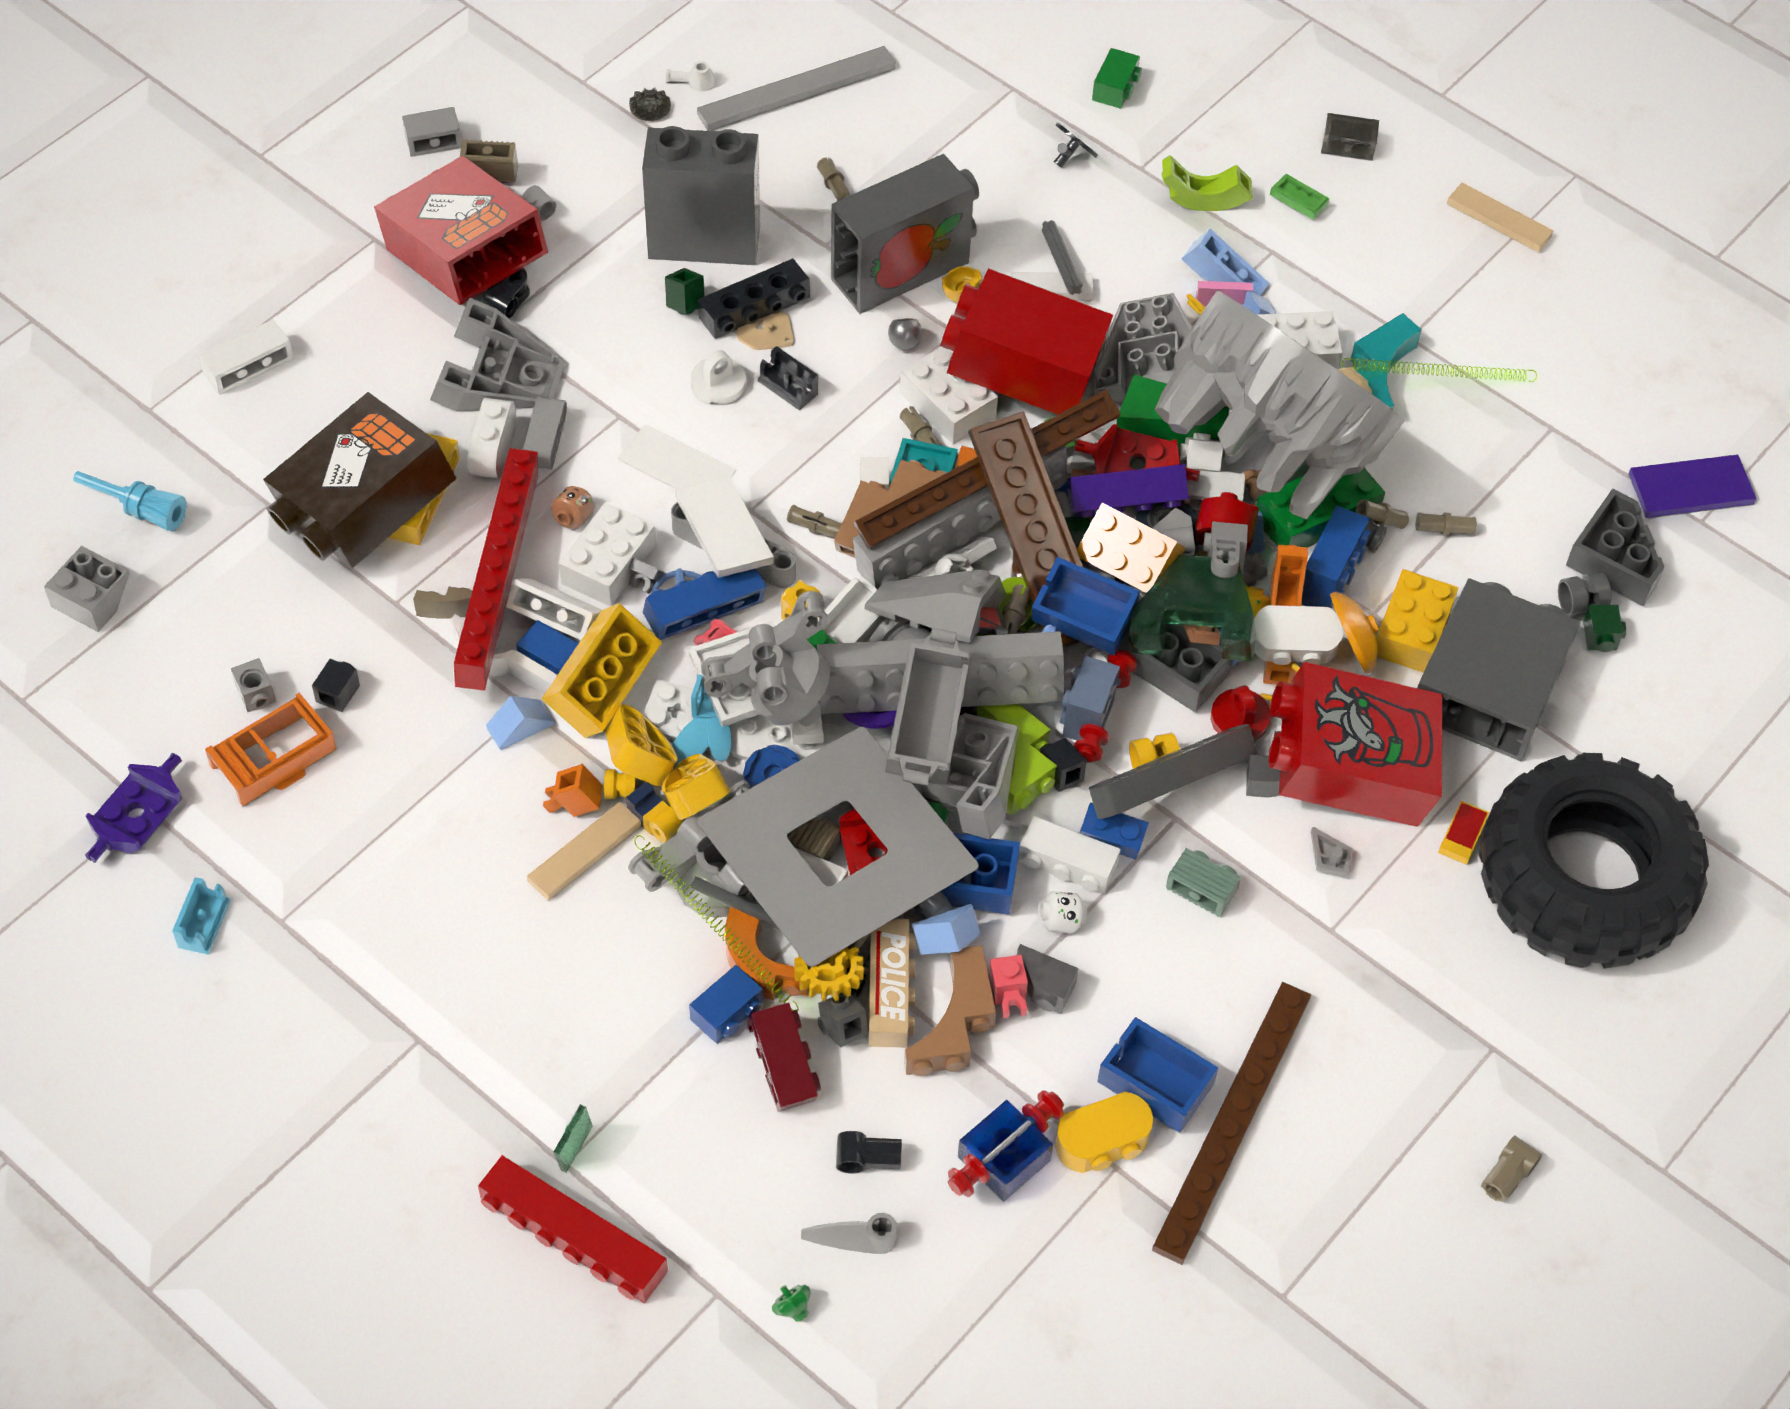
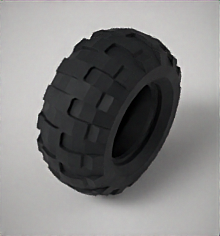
M1583 752L1572 760H1568L1565 755L1542 762L1535 766L1534 770L1531 769L1528 773L1524 772L1516 777L1504 788L1500 799L1492 806L1481 835L1479 857L1481 863H1483V868L1480 874L1488 898L1491 899L1492 904H1498V916L1513 934L1519 931L1528 939V947L1545 957L1548 952L1564 957V964L1584 968L1591 965V963H1601L1603 969L1632 964L1636 957L1639 960L1644 957L1646 959L1669 947L1676 936L1685 932L1702 902L1708 884L1706 871L1709 867L1708 853L1702 832H1698V820L1686 800L1678 801L1674 796L1673 785L1659 774L1651 778L1639 771V763L1623 757L1616 763L1603 760L1602 753ZM1574 831L1590 832L1606 837L1619 845L1630 856L1636 867L1639 880L1631 885L1615 889H1600L1580 883L1566 874L1555 862L1548 846V840L1557 835Z

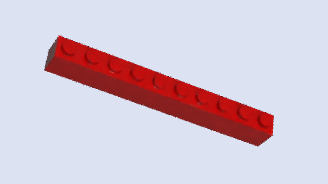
M509 448L453 663L455 687L483 691L486 689L538 480V451Z

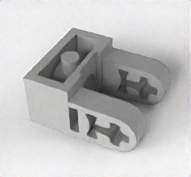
M1212 522L1211 533H1205L1204 550L1208 551V557L1202 556L1200 574H1206V604L1212 612L1227 613L1231 611L1234 601V589H1241L1247 548L1248 525ZM1217 595L1223 596V599H1219Z

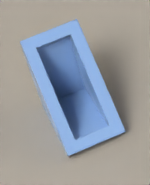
M510 696L486 724V728L498 748L502 750L553 726L554 721L541 700Z
M972 904L912 923L921 955L959 952L981 935Z

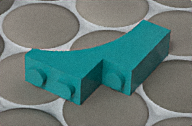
M1404 313L1354 342L1350 359L1357 368L1356 371L1368 381V385L1372 389V395L1391 409H1394L1395 405L1388 391L1387 375L1402 357L1417 348L1422 331Z

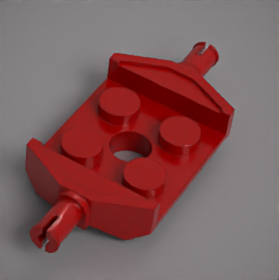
M1113 424L1097 443L1093 444L1078 439L1077 445H1075V451L1090 454L1094 458L1096 474L1134 470L1130 464L1132 459L1138 456L1146 459V465L1143 469L1181 465L1177 440L1172 439V441L1136 433L1118 428L1116 424ZM1185 467L1187 480L1198 482L1200 470Z
M855 808L839 817V827L849 875L881 858L870 856L868 854L869 850L879 848L884 851V855L887 854L888 849Z

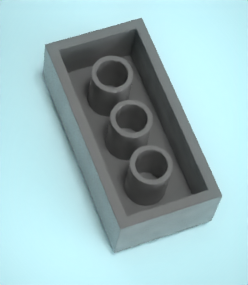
M1139 595V606L1117 651L1125 650L1130 652L1136 659L1137 667L1132 673L1193 712H1196L1229 675L1233 653L1220 645L1190 642L1182 621ZM1098 649L1104 655L1109 656V653Z

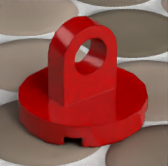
M1243 685L1235 689L1226 690L1217 696L1212 704L1210 720L1213 729L1217 733L1239 725L1249 724L1254 741H1256L1266 733L1270 724L1271 713L1269 705L1264 698L1250 690L1248 686Z

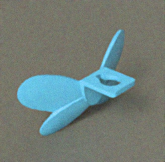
M697 674V680L691 695L693 720L684 727L672 744L678 758L675 766L694 754L703 755L708 746L712 756L718 761L726 760L731 751L729 725L721 726L705 692L704 676Z

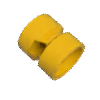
M1174 733L1156 735L1153 741L1147 737L1131 740L1129 743V755L1132 769L1179 750L1180 747Z

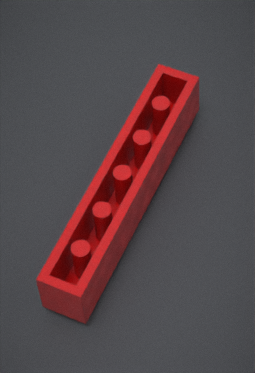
M501 1155L478 1185L480 1202L486 1209L493 1213L499 1211L506 1215L508 1221L520 1230L528 1229L535 1234V1238L541 1244L549 1248L552 1245L558 1248L568 1261L575 1265L581 1263L588 1267L590 1273L596 1279L604 1283L607 1280L618 1287V1291L630 1300L636 1298L645 1304L668 1272L666 1257Z

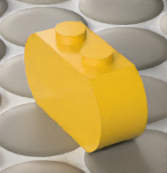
M1122 1092L1065 1113L1058 1124L1055 1141L1056 1153L1066 1167L1080 1173L1090 1170H1104L1112 1162L1122 1158L1124 1160L1133 1159L1140 1155L1148 1145L1153 1125L1152 1111L1141 1097L1133 1093Z

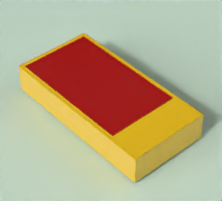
M1460 801L1438 853L1467 865L1490 812Z

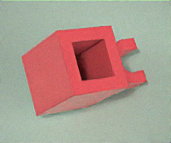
M1022 955L990 959L988 976L994 1005L1002 1004L1001 1012L1003 1018H1009V1006L1012 1005L1019 1007L1021 1016L1027 1015L1028 1009L1025 1000L1028 981Z

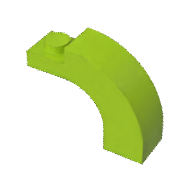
M1171 155L1162 159L1163 172L1161 176L1164 183L1169 186L1170 199L1185 208L1196 211H1222L1237 207L1253 199L1252 179L1237 164L1216 175L1200 176L1186 170Z

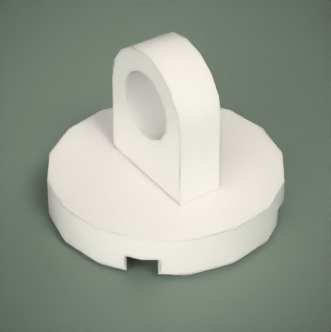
M723 350L713 352L708 358L701 360L695 365L692 370L691 389L695 396L705 403L718 402V405H726L736 401L745 390V370L741 364L730 358Z

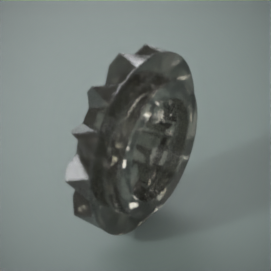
M644 87L642 92L635 91L634 96L629 98V109L638 119L655 121L669 113L671 101L670 97L666 96L664 90L657 91L655 87L652 90H647ZM645 101H648V102L654 101L655 104H652V103L645 104Z

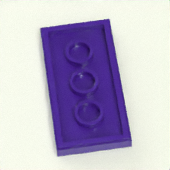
M1738 454L1631 467L1628 473L1645 518L1754 505L1757 499Z

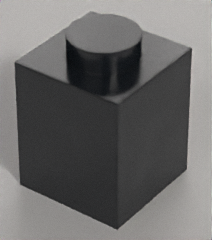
M330 658L312 684L315 701L343 712L360 686L357 669L348 662H339Z
M1066 738L1049 743L1041 748L1040 753L1057 765L1053 787L1058 792L1084 782L1087 759Z

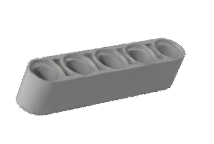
M676 502L671 508L672 531L674 535L702 549L679 503ZM764 538L774 559L773 564L756 568L763 580L777 587L786 588L791 586L796 580L795 555L791 551Z

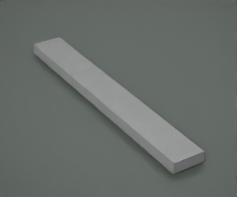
M881 46L697 107V115L707 131L896 69V62L886 47Z

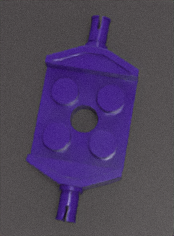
M171 753L167 760L159 767L129 764L127 767L129 775L94 816L90 813L85 815L91 830L97 837V842L85 854L88 860L96 863L106 849L109 851L114 849L129 854L138 852L182 800L180 790L171 776L174 769L182 762L180 756ZM141 808L144 810L143 814L139 817L132 818L128 816L133 809Z

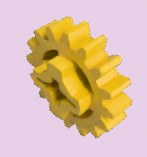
M847 946L809 970L808 965L799 954L798 958L794 959L795 981H800V990L809 988V997L812 998L818 993L821 994L822 1001H825L828 995H832L835 1001L839 1000L840 993L847 997L851 996V988L858 989L860 980L864 977L863 957L858 956L857 947L848 949Z

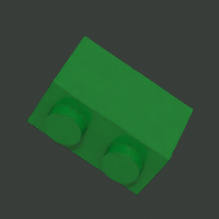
M1110 48L1094 80L1092 101L1121 109L1125 100H1130L1132 96L1133 83H1138L1142 73V68L1139 67L1140 56Z

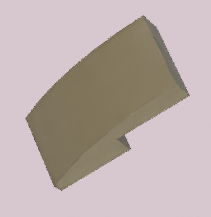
M449 586L446 595H441L434 591L417 590L413 598L416 616L450 619L456 614L459 617H466L472 590L465 587L456 588Z

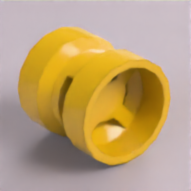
M606 769L604 799L614 800L617 796L626 799L628 795L637 789L638 778L624 772L618 773L616 769Z

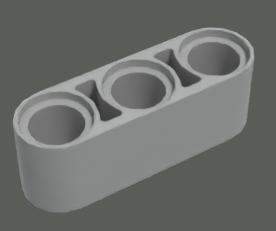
M537 397L523 450L538 451V468L552 470L566 419V400Z

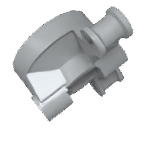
M816 591L802 593L796 601L792 614L776 626L758 624L749 631L750 643L731 655L707 658L701 665L702 674L706 677L704 682L705 692L712 697H721L744 683L752 689L751 702L755 711L765 720L776 726L789 725L807 715L815 708L824 695L830 680V666L826 658L807 641L808 638L824 629L828 623V616L823 610V596Z
M745 780L736 783L713 809L749 790L750 784ZM692 815L687 818L678 828L677 835L663 845L643 850L630 861L628 870L632 874H637L644 881L645 888L649 892L658 890L666 882L676 877L677 892L686 906L701 915L713 918L727 917L730 906L690 888L695 876L752 903L756 900L697 824L698 815ZM722 861L727 864L720 872L718 867L711 866L710 863Z

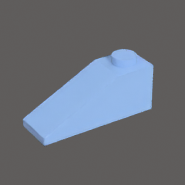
M1211 228L1195 240L1181 258L1201 278L1208 281L1253 283V292L1260 296L1269 285L1268 281Z

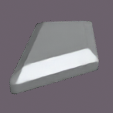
M1312 827L1310 833L1316 871L1347 878L1353 848Z

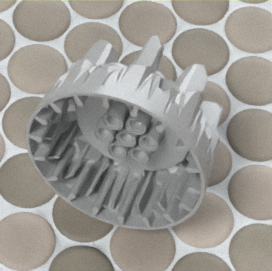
M1218 290L1174 357L1175 372L1164 388L1155 408V411L1169 424L1172 431L1179 434H1187L1195 425H1204L1222 408L1228 406L1231 412L1218 433L1223 447L1222 456L1227 466L1236 463L1260 434L1267 435L1276 445L1259 472L1257 488L1267 492H1279L1285 484L1304 476L1292 494L1289 511L1305 519L1317 509L1343 475L1360 473L1367 464L1375 461L1406 421L1401 415L1326 361Z

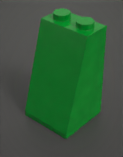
M1134 374L1119 411L1121 415L1117 418L1116 423L1118 428L1172 441V439L1177 440L1179 449L1181 443L1185 444L1186 437L1193 438L1194 433L1211 434V439L1220 440L1218 433L1231 411L1228 406L1222 408L1204 425H1195L1187 434L1176 433L1172 431L1169 424L1155 411L1160 396L1167 384Z

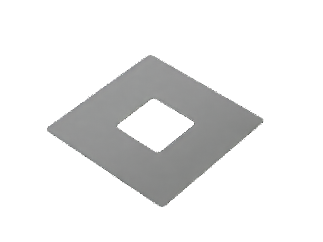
M858 727L699 817L697 820V824L803 961L811 967L821 963L978 868L977 861L911 782L903 781V775L885 772L888 754L865 727ZM848 801L886 846L888 852L859 871L828 887L822 883L791 844L787 834L837 804Z

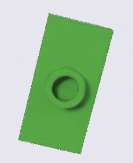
M1285 174L1270 190L1271 196L1313 220L1328 206L1330 199L1288 174Z

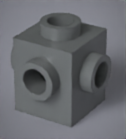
M840 993L838 1001L831 997L818 1003L820 1017L817 1018L818 1026L824 1035H828L840 1048L869 1036L866 1011L859 1000L856 1001L852 996L847 997Z

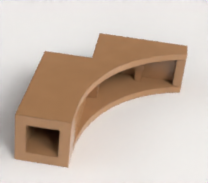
M901 460L888 490L885 489L884 485L876 481L867 483L861 480L835 538L836 551L855 558L853 538L859 535L854 526L856 520L946 474V472L941 470L933 472L925 469L926 467L920 462Z
M982 945L966 947L959 952H950L949 966L952 976L953 993L949 1006L940 1022L927 1036L905 1049L904 1068L906 1075L926 1076L934 1071L947 1070L955 1072L962 1070L964 1067H969L971 1048L967 1031L981 1033L995 1027L996 1010Z

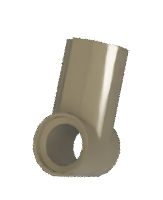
M1514 1135L1498 1157L1499 1161L1484 1179L1481 1187L1490 1198L1505 1203L1523 1177L1527 1178L1531 1174L1543 1154Z

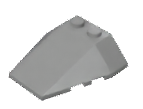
M986 570L965 571L884 582L865 603L864 609L892 620H896L897 616L910 620V626L917 629L920 628L921 624L930 628L957 632L956 639L958 641L970 643L979 632L981 608L984 606L997 609L1005 599L1006 592L999 576L991 575Z

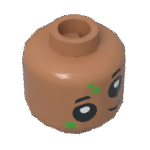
M576 486L566 487L553 501L551 506L552 515L560 525L566 528H579L593 513V499L590 493L583 488Z

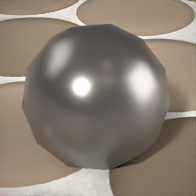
M917 319L892 320L889 325V340L898 349H913L922 339L923 331Z

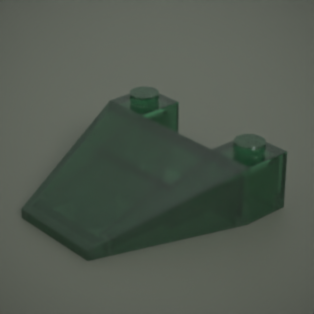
M1178 555L1133 609L1129 630L1132 652L1163 655L1168 624L1221 627L1220 645L1222 659L1253 661L1256 642L1255 620L1240 564L1235 576L1222 578L1212 573L1211 557Z

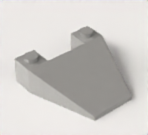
M469 298L454 337L479 347L471 370H468L446 360L430 400L453 410L462 411L480 410L484 398L513 401L516 408L534 407L537 397L553 399L566 361L496 308Z
M964 713L959 717L947 784L929 780L928 785L912 784L924 799L927 798L957 806L964 833L990 839L1005 820L1018 737V726Z

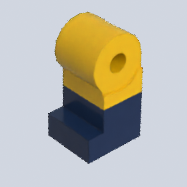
M644 782L626 797L627 808L641 820V826L652 836L654 835L659 841L665 843L677 834L683 820L676 817L672 807L668 806L655 794V789L649 783Z

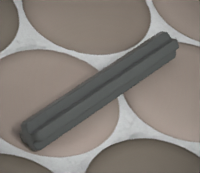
M1044 221L1041 230L1067 291L1071 295L1075 293L1080 294L1083 284L1055 221Z

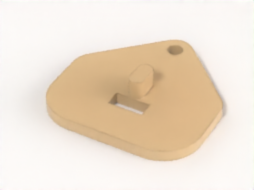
M782 311L772 313L758 319L755 323L746 324L737 329L738 340L754 350L773 349L776 346L779 348L790 347L794 343L789 316ZM762 323V328L760 330L756 329Z

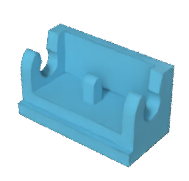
M194 878L172 930L178 948L209 955L231 901L230 898L226 897L224 888L220 884H216L215 889L212 890L206 886L204 879Z

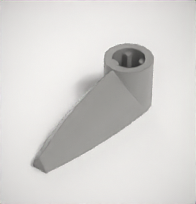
M877 1213L868 1222H837L801 1229V1239L843 1250L886 1254L895 1247L897 1222L894 1217L887 1213ZM884 1231L886 1233L885 1236H879L878 1232Z

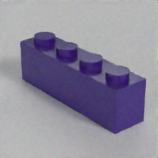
M1185 464L1067 478L1070 513H1078V518L1095 516V510H1098L1102 503L1124 513V507L1135 506L1136 511L1153 509V504L1164 503V508L1182 506L1181 501L1189 499Z

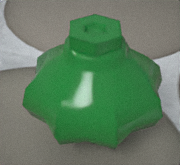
M798 1284L792 1289H788L786 1285L782 1286L780 1290L783 1294L775 1299V1303L771 1306L772 1312L778 1316L791 1317L795 1322L806 1318L809 1314L807 1304L811 1295L809 1286L805 1284L800 1286Z

